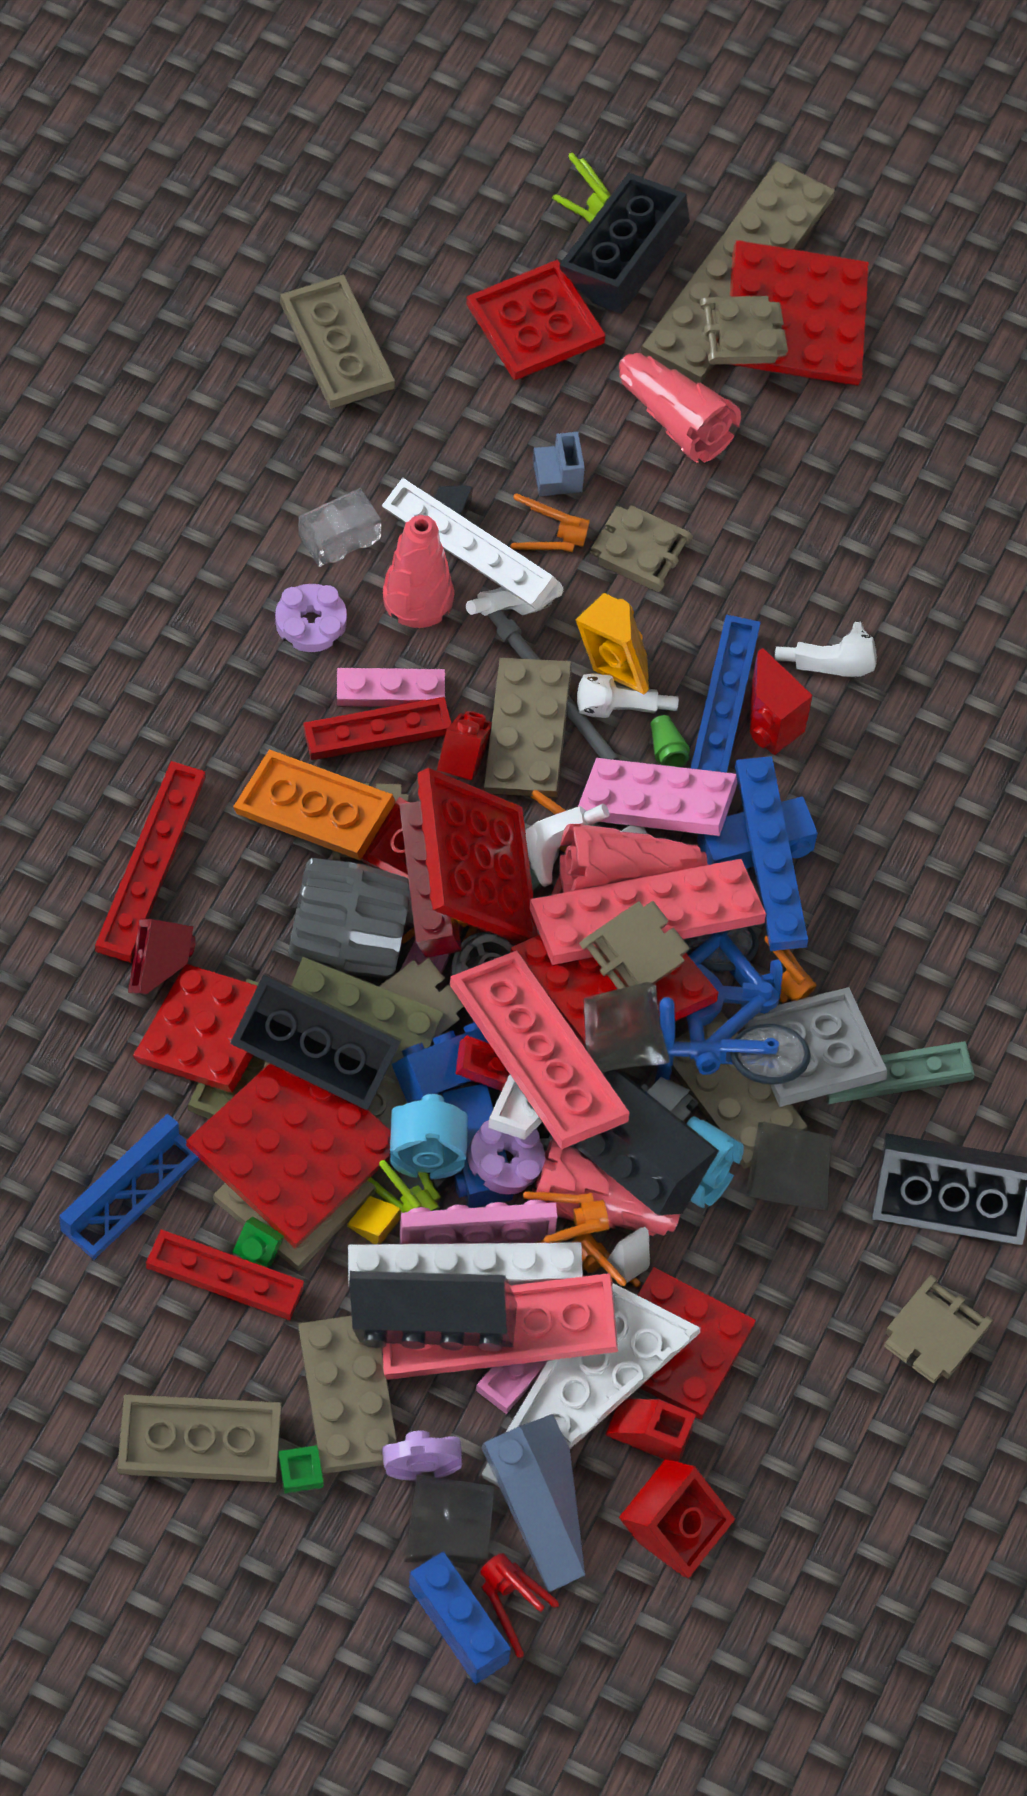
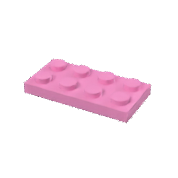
M596 758L578 807L581 806L588 811L602 803L605 804L610 816L599 822L720 836L737 787V776L733 773Z
M530 1200L525 1202L524 1205L510 1206L506 1203L495 1202L480 1208L454 1205L447 1208V1210L436 1211L423 1207L414 1208L406 1213H401L400 1244L534 1243L555 1233L557 1223L556 1202L546 1203L543 1200Z

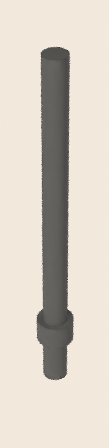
M501 610L487 615L498 628L496 633L505 644H510L521 659L540 660L521 636L522 630L513 619H508ZM569 696L567 716L600 758L619 760V757L587 717L579 713L578 706Z

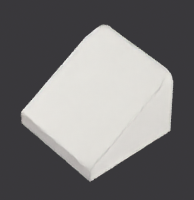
M646 1227L639 1228L619 1241L607 1259L627 1283L649 1267V1231Z

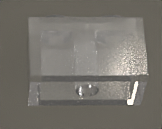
M361 488L298 516L299 537L319 567L328 562H337L346 554L358 548H367L381 538V518Z

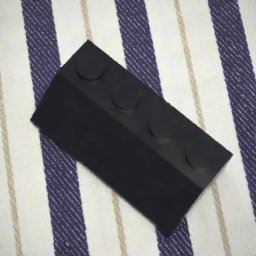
M628 172L559 264L560 270L592 303L622 314L690 222L687 194Z
M266 973L263 974L230 1044L368 1110L402 1039Z
M607 1063L600 1071L630 1112L629 1120L627 1123L573 1144V1146L657 1215L683 1214L719 1150L614 1065Z
M886 1133L879 1165L872 1219L1023 1245L1027 1226V1157Z
M350 1271L352 1329L359 1342L368 1347L382 1348L386 1346V1343L401 1344L410 1349H421L425 1347V1344L440 1345V1347L448 1350H460L463 1346H478L486 1351H499L502 1347H513L517 1301L505 1275Z

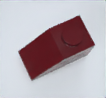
M155 919L139 920L128 993L148 994L188 964V958L193 955L196 942L195 936L192 935L193 926Z

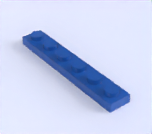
M726 615L690 769L725 773L728 771L759 634L760 621Z
M772 756L736 760L735 770L760 900L766 913L765 927L770 951L806 948L808 936Z

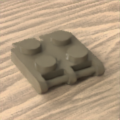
M768 296L705 297L700 300V307L702 310H705L707 325L704 327V333L706 337H709L711 353L708 354L710 364L775 363L777 357L786 356L788 349L785 330L782 329L784 324L779 302H769ZM712 310H715L717 324L713 323ZM716 337H719L721 351L717 349Z
M630 505L628 510L616 506L605 524V530L601 531L591 547L592 551L590 553L599 558L598 565L660 592L665 585L663 582L670 568L676 567L679 562L677 558L685 544L688 545L691 542L693 536L690 532ZM674 541H678L672 553H669L668 551L670 550ZM663 564L664 566L657 577L654 576L659 566Z
M638 901L579 943L583 950H589L602 967L599 970L604 977L608 975L621 992L622 996L620 999L624 1004L681 966L685 961L682 955L690 949L675 928L663 933L661 929L667 925L669 920L654 901L646 906H643Z
M430 958L426 959L419 966L413 960L379 986L442 1011L443 1014L433 1038L438 1037L456 1023L459 1017L455 1013L464 1007L450 987V984L440 992L435 988L445 978Z
M930 1275L887 1327L886 1334L890 1337L885 1342L884 1347L905 1363L913 1354L918 1358L913 1363L912 1368L932 1383H935L941 1375L946 1379L952 1375L990 1328L994 1320L989 1316L982 1317L965 1304L966 1299L960 1295L956 1298L936 1283L938 1280L936 1277ZM933 1289L952 1304L950 1306L932 1294L930 1290ZM961 1310L980 1325L977 1327L967 1318L958 1313V1311Z

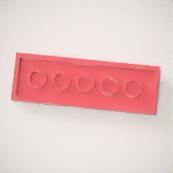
M742 859L539 897L530 901L531 914L552 965L593 957L589 950H583L579 943L638 901L643 906L654 901L669 920L667 925L661 929L663 933L675 928L682 939L763 924L766 917L765 910Z
M518 951L511 952L451 976L450 987L561 1149L628 1122L630 1112Z
M608 1273L510 1285L517 1301L513 1347H502L499 1351H486L478 1346H463L460 1350H448L440 1347V1345L425 1344L424 1348L410 1349L401 1344L386 1343V1346L382 1347L384 1376L387 1380L618 1352L611 1275Z

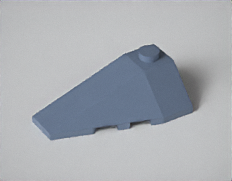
M552 1414L521 1425L484 1442L481 1449L548 1592H552L585 1576L571 1454L554 1415Z

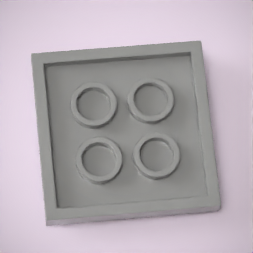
M849 987L777 1005L776 1008L768 1013H758L745 1025L746 1029L758 1024L782 1025L796 1031L805 1039L811 1053L810 1062L801 1076L783 1084H770L779 1107L887 1080L886 1066ZM762 1031L749 1036L750 1040L765 1041L768 1038H774L779 1042L778 1052L773 1054L778 1059L777 1067L768 1070L762 1066L766 1077L787 1075L796 1070L800 1065L803 1057L801 1047L793 1038L786 1034Z

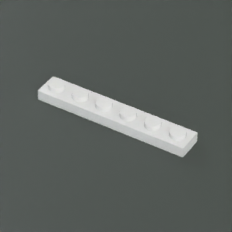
M404 478L401 479L382 505L387 512L404 523L418 515L431 517L437 523L440 541L446 551L536 610L558 582L551 574Z
M581 1243L348 1245V1287H350V1271L505 1275L509 1285L582 1277Z

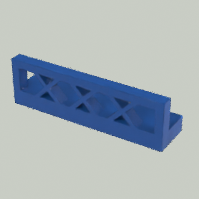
M167 1113L59 1215L61 1232L93 1260L200 1160L186 1146V1140L179 1134V1123ZM173 1144L188 1155L180 1164L163 1165V1154ZM159 1159V1165H152ZM144 1173H159V1184L152 1190H136V1180ZM163 1173H169V1174L163 1179ZM132 1184V1190H126ZM136 1198H143V1199L136 1205ZM115 1199H132V1209L126 1215L109 1216V1205ZM105 1210V1216H99ZM105 1224V1235L94 1245L80 1234L88 1225ZM109 1224H116L109 1230Z

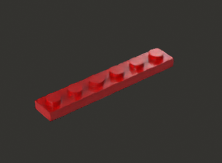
M170 762L96 941L95 951L97 953L131 963L135 951L139 920L149 919L205 781V771L177 762Z

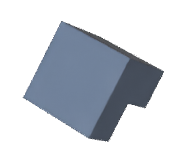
M578 432L556 434L555 446L534 448L533 465L539 497L582 492L585 467Z

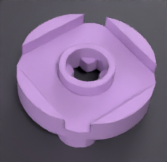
M303 584L289 587L283 591L281 600L276 607V629L283 640L285 637L287 641L293 643L294 648L300 651L318 652L326 650L333 645V641L340 634L342 636L345 632L347 624L345 604L338 596V591L329 585ZM310 612L320 616L315 619V623H308L307 618L301 617Z
M489 1120L484 1122L468 1147L467 1159L471 1171L474 1175L478 1173L480 1178L485 1181L484 1186L494 1192L517 1194L526 1190L527 1186L536 1181L544 1166L545 1152L539 1140V1132L535 1129L523 1140L488 1128ZM507 1150L513 1154L514 1158L510 1163H506L504 1157L498 1155L497 1152Z
M413 1431L406 1434V1441L382 1447L383 1464L386 1474L396 1479L422 1480L421 1473L434 1471L435 1478H440L458 1471L462 1466L461 1440L458 1437L430 1438L427 1431Z

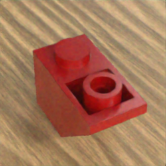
M467 711L465 714L460 713L446 730L437 771L469 780L474 778L480 768L491 735L492 722L487 721L485 715Z
M626 1399L616 1408L606 1431V1436L664 1460L669 1459L680 1462L693 1431L696 1414L662 1400Z

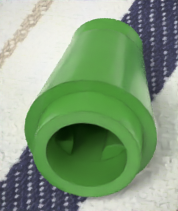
M662 715L654 718L650 726L656 762L664 766H684L689 760V745L669 716Z

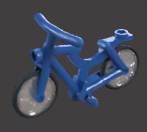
M748 926L683 939L690 948L686 952L687 955L719 992L717 1002L686 1016L690 1042L675 1041L674 1001L669 997H665L660 1001V1043L655 1083L660 1077L670 1080L674 1056L694 1059L699 1072L703 1075L716 1072L720 1064L734 1065L748 1079L762 1084H783L801 1076L809 1065L811 1053L805 1039L796 1031L778 1024H758L740 1032L735 1039H730L758 1013L765 1014L776 1008L780 1000L783 972L781 961L779 959L772 960L770 974L760 975L750 963L755 957L759 946L758 937L754 929ZM709 970L729 971L741 987L723 986L720 980ZM723 1004H741V1009L705 1040L703 1026L710 1024L721 1012Z

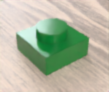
M252 1216L245 1222L233 1253L247 1261L270 1268L284 1236Z
M317 1445L278 1451L284 1494L324 1488Z

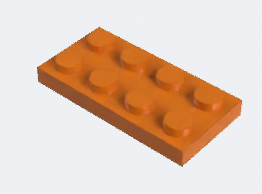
M269 749L233 807L237 815L361 860L396 801L393 794Z

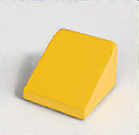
M369 1196L349 1221L347 1227L372 1244H381L401 1219V1209L391 1203Z

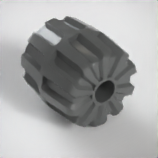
M317 858L309 859L304 869L288 949L289 957L298 962H301L302 958L305 957L348 975L391 978L395 973L410 901L409 879L362 864Z

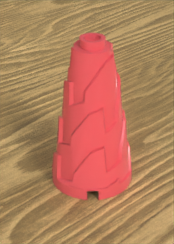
M641 353L626 355L619 364V377L623 385L647 407L646 411L667 430L666 433L681 447L682 452L696 463H698L699 458L705 463L715 458L729 445L735 436L729 429L732 423L739 428L741 420L739 407L730 399L723 398L702 383H695L675 369L670 370L651 356L647 358Z
M425 515L414 516L405 523L403 533H401L398 539L397 549L394 551L392 565L386 573L383 587V601L388 614L391 616V613L398 617V623L412 628H425L440 623L442 616L447 611L448 614L450 613L454 601V587L444 547L440 541L437 523L431 517Z
M568 824L564 829L560 845L568 846L566 855H560V879L564 893L707 865V855L705 852H701L698 845L654 838L649 834L620 832L614 828Z
M553 1137L550 1140L545 1152L542 1172L536 1179L535 1188L537 1189L532 1188L531 1192L572 1195L592 1193L594 1201L604 1200L609 1228L615 1229L617 1226L636 1231L641 1227H646L651 1236L655 1234L664 1236L667 1230L675 1231L680 1214L657 1215L577 1148L568 1146L561 1149ZM556 1202L557 1217L574 1221L573 1209L580 1208V1204Z

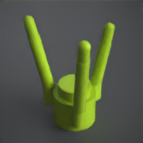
M570 153L569 159L595 191L587 200L589 211L557 194L553 196V200L584 217L591 223L611 195L584 158L579 161L574 153Z
M385 1160L380 1161V1167L402 1193L403 1196L400 1200L403 1204L372 1177L368 1179L376 1187L375 1192L388 1203L400 1208L401 1213H406L411 1209L420 1207L428 1208L431 1211L440 1209L435 1201L441 1196L433 1187L428 1173L418 1172L425 1188L424 1190L419 1185L409 1190Z

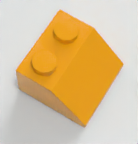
M603 593L575 619L592 668L599 674L613 676L614 681L645 694L649 691L647 654L642 642L643 636L638 630L633 616L634 610L624 599H616Z

